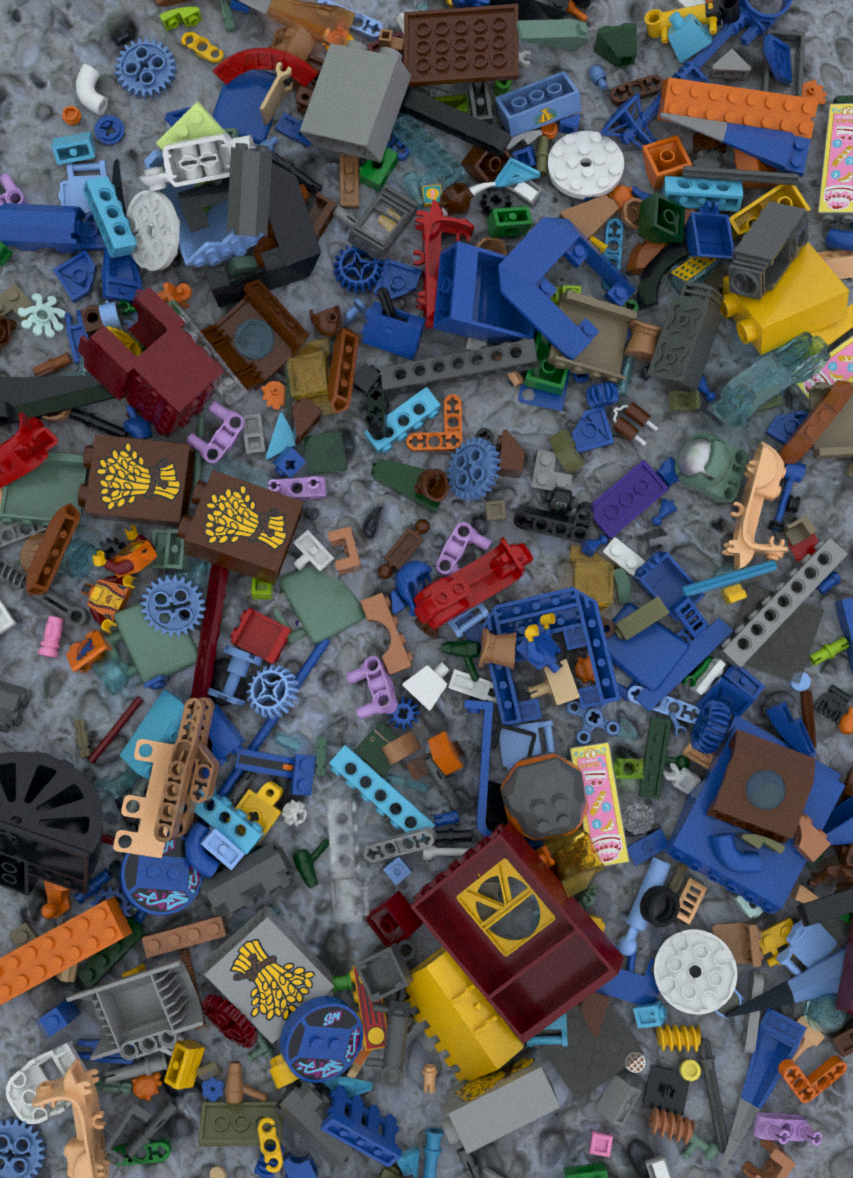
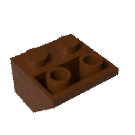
M503 429L502 435H498L496 451L500 453L497 459L501 460L497 464L501 468V470L497 471V474L502 477L520 478L523 471L525 451L509 431Z

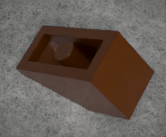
M303 397L300 402L296 401L291 408V423L296 445H299L320 421L323 412L320 407L306 397Z
M597 991L578 1004L593 1037L596 1038L598 1037L610 1000L609 995Z

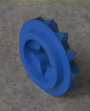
M106 115L96 122L94 133L98 141L104 145L111 144L113 146L114 143L120 142L124 136L125 127L118 117ZM112 127L114 133L111 132L108 135L105 130H110V128Z

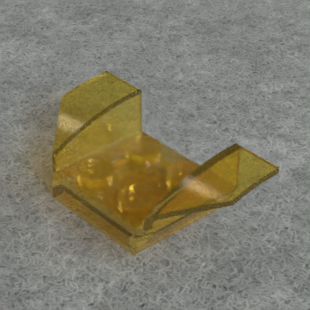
M328 338L309 341L296 356L287 359L291 397L299 402L303 397H306L323 410L322 415L335 414L328 400L329 378L326 356L330 355Z
M570 545V563H574L573 587L596 600L601 612L613 602L614 564L605 561L596 551L592 557H588L581 551L580 545Z
M580 828L569 835L543 839L544 844L552 850L564 877L561 883L568 898L587 889L594 875L605 869L591 836Z

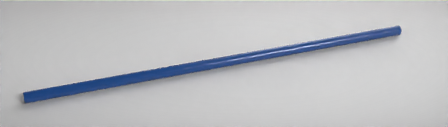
M325 639L316 645L295 676L294 680L299 684L295 688L299 689L331 641ZM276 715L272 719L268 716L247 749L258 751L280 717ZM234 767L217 794L221 797H227L244 770ZM213 800L208 806V808L211 810H213L215 807V802ZM200 818L197 822L198 824L204 827L208 825V823L202 818ZM138 910L134 917L141 925L147 914Z

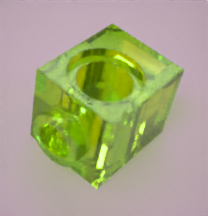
M616 758V762H613L616 778L643 779V759ZM626 763L632 765V771L629 774H625L623 771V766Z

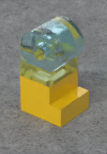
M732 565L716 570L715 575H723L733 572L735 569ZM740 582L719 587L726 605L747 597Z

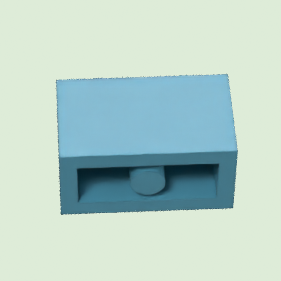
M91 131L53 139L51 147L57 165L92 159L96 156V147Z

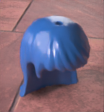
M421 561L408 562L398 570L395 578L396 589L408 604L410 616H416L414 609L417 605L414 602V597L425 588V579L427 578L429 583L432 582L430 576L432 568Z

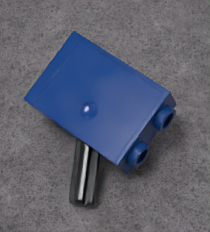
M381 287L377 290L380 303L374 301L372 307H368L364 318L367 319V322L364 323L361 334L364 335L362 343L413 360L420 345L426 319L394 308L388 289Z

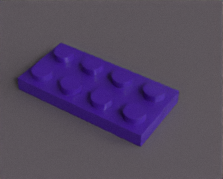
M643 460L592 503L594 507L593 521L611 539L667 492L669 487L648 463Z

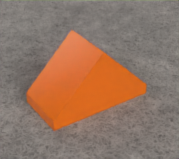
M446 731L428 739L433 760L445 775L464 767Z

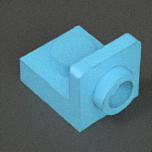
M657 1000L654 1004L639 1005L633 1008L638 1029L662 1026L666 1021L667 1010L661 1000Z

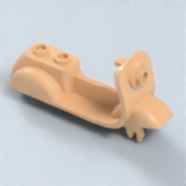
M762 441L758 444L752 461L748 462L745 467L747 471H744L743 476L747 477L741 503L734 502L732 506H736L739 509L738 513H730L731 517H737L733 539L723 544L726 550L721 551L725 556H734L735 571L745 567L754 555L766 556L767 560L778 562V559H782L784 553L788 552V547H783L784 539L780 540L779 545L774 544L773 536L769 538L768 544H758L754 541L764 499L772 501L780 495L781 486H779V483L786 473L782 457L773 447Z
M78 1058L68 1068L64 1077L40 1083L36 1088V1095L31 1104L33 1107L40 1106L44 1108L47 1103L51 1102V1107L54 1108L59 1100L70 1101L72 1103L77 1137H71L64 1148V1156L68 1162L67 1175L70 1178H108L110 1163L105 1160L104 1150L106 1144L103 1131L106 1122H102L105 1112L100 1111L98 1093L94 1084L100 1078L92 1076L97 1075L99 1071L97 1069L84 1071Z

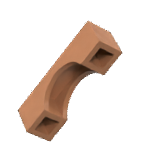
M383 593L360 601L367 620L383 624L390 633V647L382 656L389 675L411 668L410 663L414 661L410 651H405L403 644H406L403 633H398L396 626L399 623L396 615H391L389 611L392 605L388 596L384 597Z
M765 783L749 801L759 809H771L777 806L783 799V790L775 783ZM803 813L792 846L807 861L814 862L831 844L827 840L828 836L821 829H816L812 825L813 821Z
M217 915L184 926L146 934L142 937L146 958L225 937L229 933L226 917Z

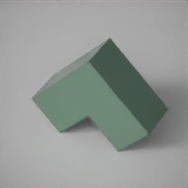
M254 255L233 257L225 267L229 279H238L242 273L254 272L258 265Z
M624 568L612 570V580L616 587V597L619 604L631 602L630 581Z

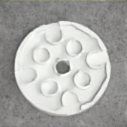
M573 132L559 139L552 147L547 165L549 177L559 191L570 197L585 199V197L596 196L598 198L610 193L619 184L624 170V157L619 146L612 139L601 135L599 132ZM590 162L591 166L583 167L581 163Z
M144 190L134 196L126 213V217H129L131 233L135 235L137 240V246L131 256L141 268H146L149 271H160L167 268L178 254L180 220L177 217L171 200L163 193L155 190Z
M690 929L672 935L662 944L655 958L654 976L659 991L669 1004L685 1013L700 1015L719 1009L730 999L737 983V966L730 949L721 939L703 930ZM694 965L699 966L702 971L701 975L698 978H693L689 973L690 967Z

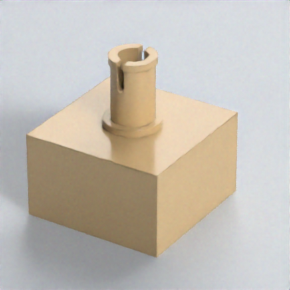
M567 659L560 661L563 667L555 674L547 666L541 669L544 682L528 687L529 693L537 690L536 693L530 694L531 699L549 694L553 706H557L580 698Z

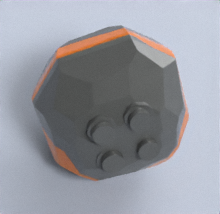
M544 752L519 760L510 768L500 788L508 822L510 821L520 834L535 841L574 833L582 824L589 808L581 769L554 752Z

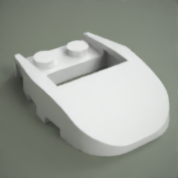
M72 1041L48 1050L30 1060L8 1081L6 1097L21 1121H26L28 1124H38L48 1120L53 1115H59L72 1104L67 1100H59L54 1108L51 1107V1102L47 1103L44 1108L40 1106L33 1107L31 1104L36 1095V1088L40 1083L49 1080L41 1064L51 1057L63 1077L77 1058L81 1061L84 1071H87V1068L74 1049Z

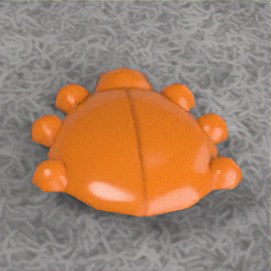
M816 80L805 82L802 85V97L818 99V105L824 104L826 102L824 97L827 96V93L822 92L823 86L816 84Z
M618 185L607 194L609 198H613L617 202L618 212H621V208L626 201L634 198L631 194L633 188Z
M278 381L268 382L265 386L261 387L262 391H264L262 399L267 400V406H272L275 410L280 409V405L284 406L285 385Z
M587 656L584 659L578 657V662L575 665L577 677L584 684L589 680L595 682L590 657Z
M154 1072L151 1076L143 1074L138 1076L137 1079L133 1078L131 1082L133 1083L132 1090L134 1095L139 1099H145L147 1102L150 1101L153 1094L159 1093L157 1087L162 1085V1081L159 1080L161 1072Z

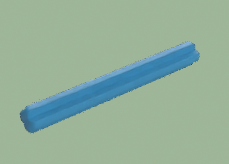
M769 560L682 587V593L684 597H689L769 573L777 569V564L775 560Z

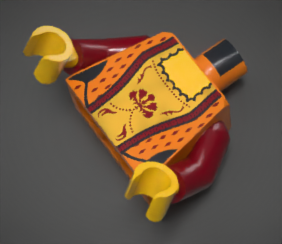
M130 525L132 531L125 529L127 539L135 541H132L108 560L105 559L103 551H97V556L92 555L94 565H105L106 569L114 572L117 578L141 571L156 559L155 546L143 535H138L135 525Z
M116 575L107 576L104 580L99 579L95 586L86 582L82 587L81 593L89 596L87 605L90 606V613L102 630L111 634L110 627L112 625L117 626L114 623V615L124 610L135 586H132V581L134 579L137 580V577L131 575L117 578Z

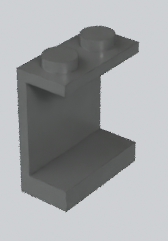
M134 1103L105 1148V1160L114 1166L117 1163L121 1165L124 1157L112 1150L116 1141L131 1118L146 1126L152 1114Z

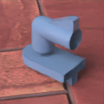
M358 298L353 301L354 305L345 314L346 318L343 323L345 327L355 322L354 317L359 312L365 316L366 307Z

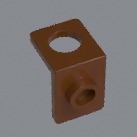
M702 133L693 135L694 153L712 148L720 150L723 154L726 153L725 143L722 142L721 146L718 140Z

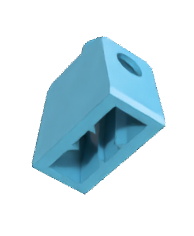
M677 11L669 17V21L673 26L668 29V38L680 64L712 43V34L693 14L682 18Z

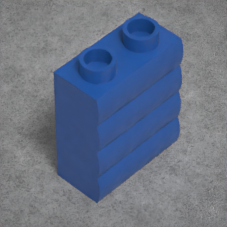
M459 241L440 252L434 329L496 345L502 342H518L523 338L534 339L538 333V330L500 293L497 266L505 259L506 255Z

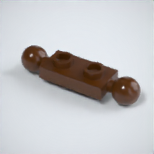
M426 519L417 520L414 531L408 527L384 556L388 563L378 567L377 573L380 578L389 579L393 574V568L395 567L399 570L424 541L420 535L426 534L430 529V523Z

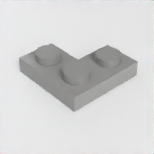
M537 450L531 489L552 492L554 487H561L570 490L573 475L554 472L555 452Z

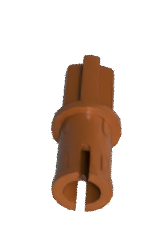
M66 352L56 358H49V361L33 367V372L36 377H42L53 371L56 373L58 369L72 364V360Z

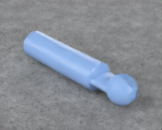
M652 856L626 920L629 926L627 934L618 940L617 946L620 953L630 956L636 952L638 945L635 939L639 931H645L648 921L644 920L640 913L641 899L649 888L655 885L663 886L671 864Z

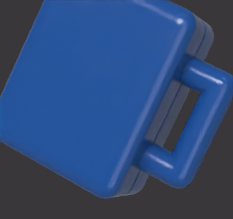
M254 69L237 76L227 85L223 82L212 117L223 129L237 128L239 130V137L251 135L253 142L259 145L267 139L274 118L273 116L269 124L265 125L261 116L260 106L275 81L277 74Z
M627 603L612 621L616 624L639 607L632 603ZM658 621L627 641H624L623 638L619 640L615 634L606 638L612 664L632 680L627 688L617 683L619 694L625 701H629L627 691L633 686H641L650 691L658 690L689 649L687 642ZM608 625L604 629V632H607L609 630ZM636 689L635 692H631V695L635 696L639 690Z

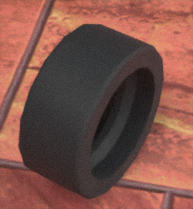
M655 885L649 888L644 893L640 902V913L643 919L657 927L670 925L676 919L680 909V902L676 893L663 886ZM665 895L666 906L659 916L654 917V905L660 897Z

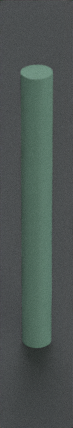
M198 416L196 436L204 441L205 417ZM196 449L192 493L197 482L201 480L202 457Z

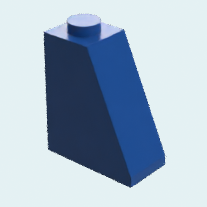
M64 1000L36 1020L35 1023L47 1039L68 1025L81 1013L73 1001L67 1002V1000Z

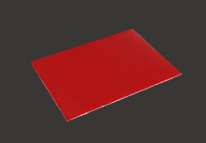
M813 534L794 546L790 542L787 544L798 562L808 553L811 555L815 551L813 547L819 541L816 535Z

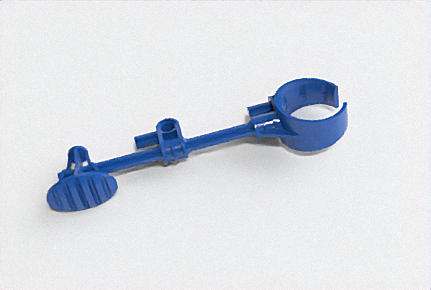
M739 0L740 18L734 23L727 24L723 22V28L713 37L712 43L703 48L691 62L685 61L683 67H680L678 73H674L672 78L710 83L709 79L699 69L730 36H736L740 30L746 27L748 29L739 39L742 45L748 46L757 35L762 36L788 10L793 0H782L781 8L776 14L761 13L754 9L748 0ZM639 93L628 98L606 121L600 134L618 137L621 143L625 145L632 142L641 150L642 145L634 137L643 145L658 141L647 128V124L659 111L661 93L643 112L641 111ZM635 101V105H634L633 110H632L631 115H630V113H629V111H628L627 109H628V108L633 104V102ZM636 107H638V118L634 121L632 117ZM615 122L620 124V126L608 130ZM622 127L626 129L623 133H612Z

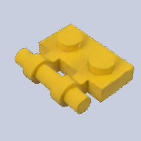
M789 917L761 930L759 947L762 948L764 955L768 952L771 953L772 957L766 960L769 967L776 964L778 966L781 965L777 961V955L779 954L777 948L784 944L787 947L790 945L786 941V937L791 932L794 924Z

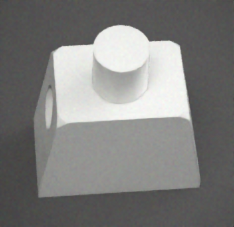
M442 662L434 671L427 665L405 681L402 686L430 711L448 685L442 678L450 670Z

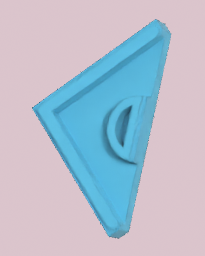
M510 157L495 179L496 185L492 189L495 190L496 187L500 189L539 178L541 176L540 171Z
M282 412L279 413L266 454L267 461L279 456L287 446L291 448L298 446L295 444L293 432Z
M337 1076L323 1082L330 1090H334L339 1085L343 1086L347 1091V1098L349 1099L373 1089L372 1082L344 1076Z
M413 1146L401 1153V1157L397 1160L404 1177L411 1174L414 1175V1178L418 1177L420 1148Z

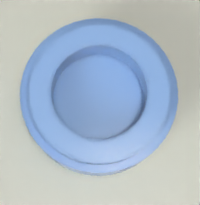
M796 672L790 677V686L795 691H805L811 684L810 677L805 672Z

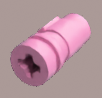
M48 616L43 641H40L41 648L38 649V655L58 658L59 651L57 649H60L58 644L63 631L64 619Z

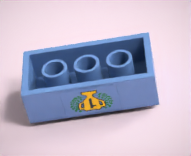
M565 71L494 98L497 117L511 138L581 111L580 92Z

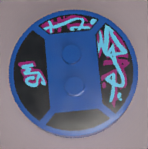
M184 836L165 842L162 858L131 853L124 854L119 869L120 887L127 901L140 912L154 916L173 914L187 907L199 893L204 876L191 867L185 854L186 838Z
M321 996L303 1003L289 1016L281 1032L280 1052L284 1062L296 1077L306 1082H325L339 1076L350 1067L361 1049L363 1041L361 1020L345 1001L336 997Z

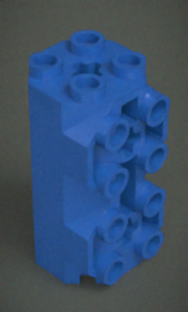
M3 203V205H0V241L5 246H16L21 251L36 252L38 249L55 248L58 253H74L77 250H81L83 248L81 245L86 243L87 224L82 222V218H86L85 212L78 206Z

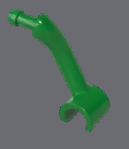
M711 656L705 658L702 665L692 676L687 675L681 681L682 684L685 685L690 678L689 686H695L696 679L708 668L713 660Z

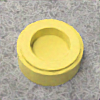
M687 1059L680 1064L679 1073L683 1079L695 1081L701 1074V1068L696 1061Z

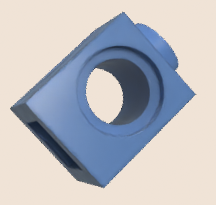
M401 856L395 857L383 868L395 885L412 872V869Z

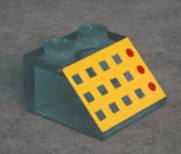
M689 255L685 259L686 262L681 266L677 264L670 269V275L667 280L680 295V290L684 286L682 285L683 281L689 283L703 282L716 269L719 264L718 259Z

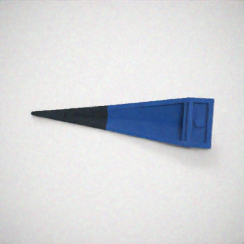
M116 159L113 165L112 184L115 187L117 199L122 203L123 213L126 217L119 161ZM105 246L101 281H103V298L133 303L136 290L140 289L142 291V282L137 263L131 255L110 258Z

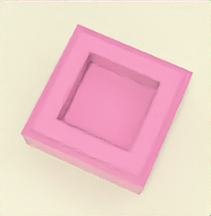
M592 1130L589 1154L610 1157L613 1135Z

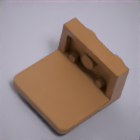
M752 921L712 925V934L728 946L736 964H750L752 967H761V960H763L764 956L762 948L759 947L761 930L760 927H757V924Z

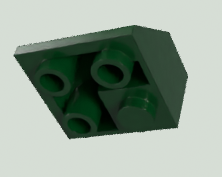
M623 23L619 26L599 28L593 48L594 53L615 67L634 64L637 56L636 23Z

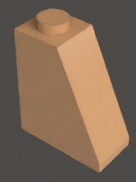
M603 195L563 210L559 218L569 219L589 239L591 236L595 237L607 225V222L617 215L619 207L613 198Z

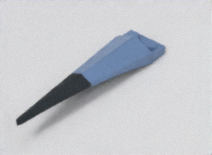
M847 945L800 974L725 1013L724 1016L729 1018L838 993Z

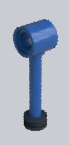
M799 462L795 464L784 463V467H786L784 479L786 482L775 519L770 520V526H768V529L773 532L784 531L783 527H785V524L782 523L791 489L794 482L800 483L802 481L806 464Z

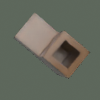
M381 28L379 51L381 47H389L395 49L403 56L404 39L393 37V30Z

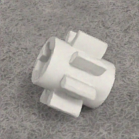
M294 800L287 803L282 813V816L285 817L284 822L295 826L304 822L307 816V810L303 809L305 804L300 801L295 802Z

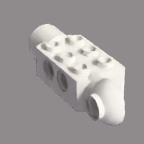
M225 132L169 143L164 146L162 153L165 170H163L162 166L144 170L145 175L139 176V179L149 187L150 191L166 188V183L169 182L174 187L230 177L231 147H235V143L248 144V148H255L251 135L231 138Z

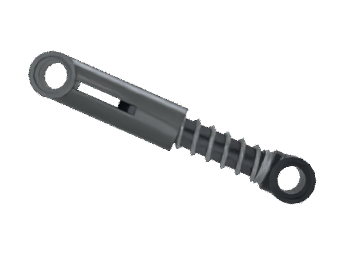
M0 559L1 578H6L8 582H13L14 586L18 585L19 589H24V595L63 618L72 626H83L89 622L90 614L86 608L79 606L50 587L42 595H29L26 591V574L22 575L20 571L14 570V567L11 568L8 566V563L5 564ZM53 601H56V602L59 603L60 605L64 606L65 608L68 609V611L65 610L64 608H62L61 606L57 605V604L54 603ZM77 611L82 614V619L79 622L74 619V614Z

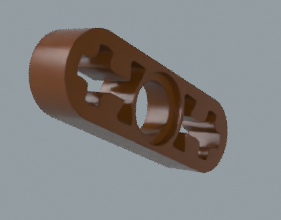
M650 75L615 86L610 93V102L615 106H620L628 98L635 95L631 91V88L635 86L641 89L640 100L657 95L662 89L663 79L659 75ZM651 82H654V84H658L657 88H655L653 85L650 86ZM616 93L622 95L621 99L618 96L615 97Z

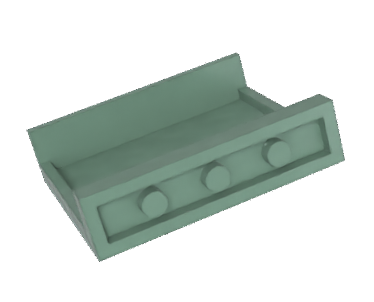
M49 452L47 459L41 465L5 485L0 506L1 523L6 525L22 523L23 526L33 527L36 524L47 528L56 512L63 506L72 503L80 513V520L76 527L80 529L83 507L78 505V491L82 483L86 484L88 469L84 468L83 455Z

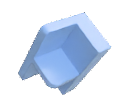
M210 825L208 827L210 832L200 844L232 870L245 854Z

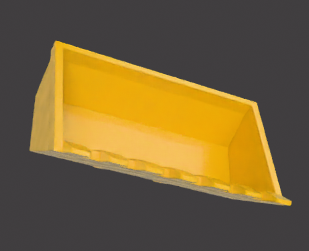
M443 946L409 971L414 981L406 987V992L410 997L405 1002L411 1003L410 1008L417 1006L420 1012L414 1015L418 1023L426 1020L430 1025L424 1030L427 1037L430 1038L437 1035L440 1039L439 1042L434 1044L438 1052L444 1050L449 1052L450 1056L444 1059L448 1067L458 1065L460 1070L454 1075L459 1082L465 1079L473 1081L476 1078L499 1070L524 1048L521 1040Z

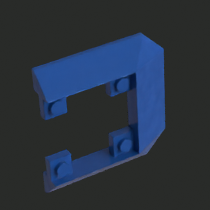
M543 217L497 266L500 293L563 356L573 361L592 342V339L599 333V330L586 318L576 326L549 299L557 289L544 277L546 272L562 255L575 268L585 261L611 287L604 297L611 304L622 306L636 291V286L569 219Z
M570 587L495 605L481 627V634L482 628H487L494 635L517 632V647L526 639L525 630L528 626L536 624L538 628L540 626L544 627L540 622L541 616L553 613L555 615V623L549 625L551 635L563 632L568 651L586 646L588 648L596 685L577 689L580 695L581 709L621 700L598 603L576 588ZM515 648V663L526 661L527 659ZM494 663L488 664L502 724L508 726L543 718L538 698L523 702L519 701L512 669Z

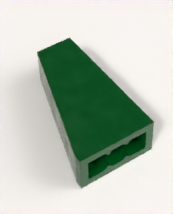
M381 458L377 459V463L373 462L371 474H374L373 478L376 482L437 515L440 502L431 501L423 494H417L414 489L419 474L427 469Z

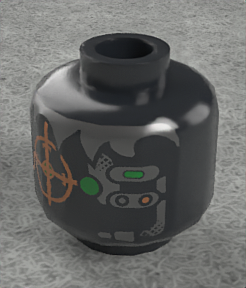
M554 487L552 492L548 491L545 503H548L550 511L565 515L568 511L571 512L575 496H572L571 490Z

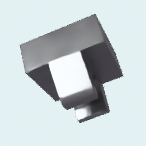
M663 528L644 532V539L651 552H655L656 545H660L662 550L666 549L669 538Z

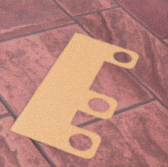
M139 739L137 741L134 752L135 759L152 762L153 767L146 798L127 795L124 798L121 810L122 815L141 820L138 833L119 830L116 833L113 845L115 851L162 858L165 842L156 840L154 828L168 764L174 748L173 744ZM143 744H149L152 747V753L148 757H142L139 754V748ZM178 764L177 772L180 773L181 765ZM173 785L172 792L174 794L176 793V785ZM130 800H136L140 804V808L136 813H130L126 809V804ZM172 806L168 807V814L170 815ZM164 827L163 833L167 836L168 828ZM122 835H128L132 839V843L128 848H121L118 844V840Z

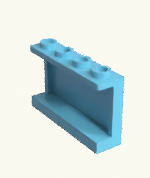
M165 688L119 755L138 775L150 780L153 763L135 759L136 743L139 739H146L175 745L185 705L179 696ZM149 744L140 746L139 754L142 757L151 755L152 747Z

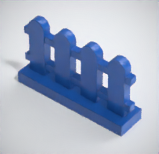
M341 1085L330 1091L329 1096L332 1097V1104L327 1109L329 1116L321 1123L320 1130L389 1168L401 1157L402 1150L398 1148V1144L395 1143V1134L399 1132L396 1118L392 1114H388L384 1118L381 1117L379 1108L374 1104L369 1108L363 1107L364 1102L359 1095H355L351 1099L347 1098V1091ZM345 1105L349 1107L348 1116L344 1115ZM362 1115L366 1117L365 1126L361 1124ZM379 1125L382 1126V1135L378 1134Z

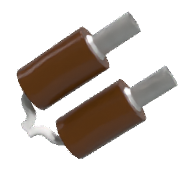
M634 402L629 406L622 405L620 408L616 407L613 410L615 412L613 417L615 424L612 428L628 441L635 440L644 447L647 441L638 435L639 430L623 417L616 420L617 410L620 411L623 408H627L624 414L641 427L646 425L654 432L658 430L659 426L649 419L651 417L650 414Z

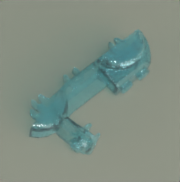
M808 332L798 335L732 379L722 390L721 398L712 405L711 411L721 422H728L729 425L735 427L741 425L748 432L750 430V416L759 407L794 383H803L811 379L826 365L830 359V354L827 352L828 344L820 336L813 337Z

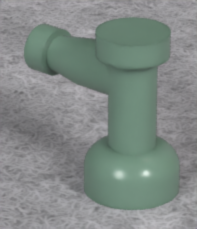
M257 1028L255 1031L258 1033L257 1042L260 1046L247 1054L249 1061L262 1054L267 1058L275 1052L274 1047L269 1045L264 1035Z
M694 1131L692 1138L688 1141L689 1144L681 1155L688 1160L695 1149L699 1147L704 1151V1157L711 1161L717 1154L719 1147L714 1143H706Z

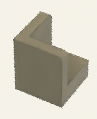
M722 263L714 273L704 280L705 284L722 292L723 278L729 275L727 265Z
M807 515L783 529V533L792 546L817 532Z

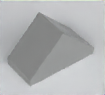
M730 49L712 66L709 78L746 80L751 67L733 49Z

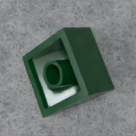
M657 192L640 203L638 236L652 243L682 242L685 207Z

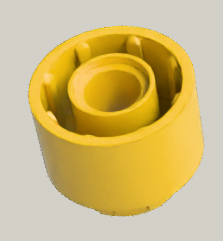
M281 1054L270 1059L272 1068L269 1071L277 1089L299 1079L286 1065Z

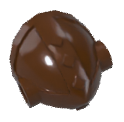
M338 305L314 314L313 309L309 310L311 323L321 335L333 337L338 333L342 323L341 311Z
M436 468L427 469L419 474L414 489L417 494H423L431 501L441 502L447 497L449 483L442 470Z

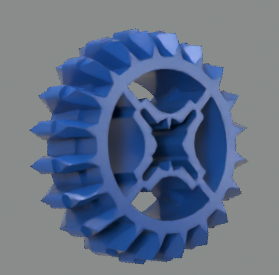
M346 244V251L340 249L339 254L341 256L336 255L335 260L337 262L333 263V268H335L333 273L337 276L336 282H341V288L347 286V292L354 289V294H357L358 290H361L362 294H364L366 288L372 291V285L376 287L378 285L377 280L382 279L381 272H384V268H382L384 261L372 258L363 250L353 245L350 248ZM360 256L367 257L371 261L369 262V260H363L360 258ZM354 257L351 263L344 266L350 258ZM357 262L359 263V266L361 268V275L359 274V271L356 268ZM373 270L372 274L364 279V275ZM346 275L355 276L358 279V281L352 280Z
M712 700L708 701L701 709L691 733V745L698 752L712 754L721 745L731 720L730 708L720 701Z

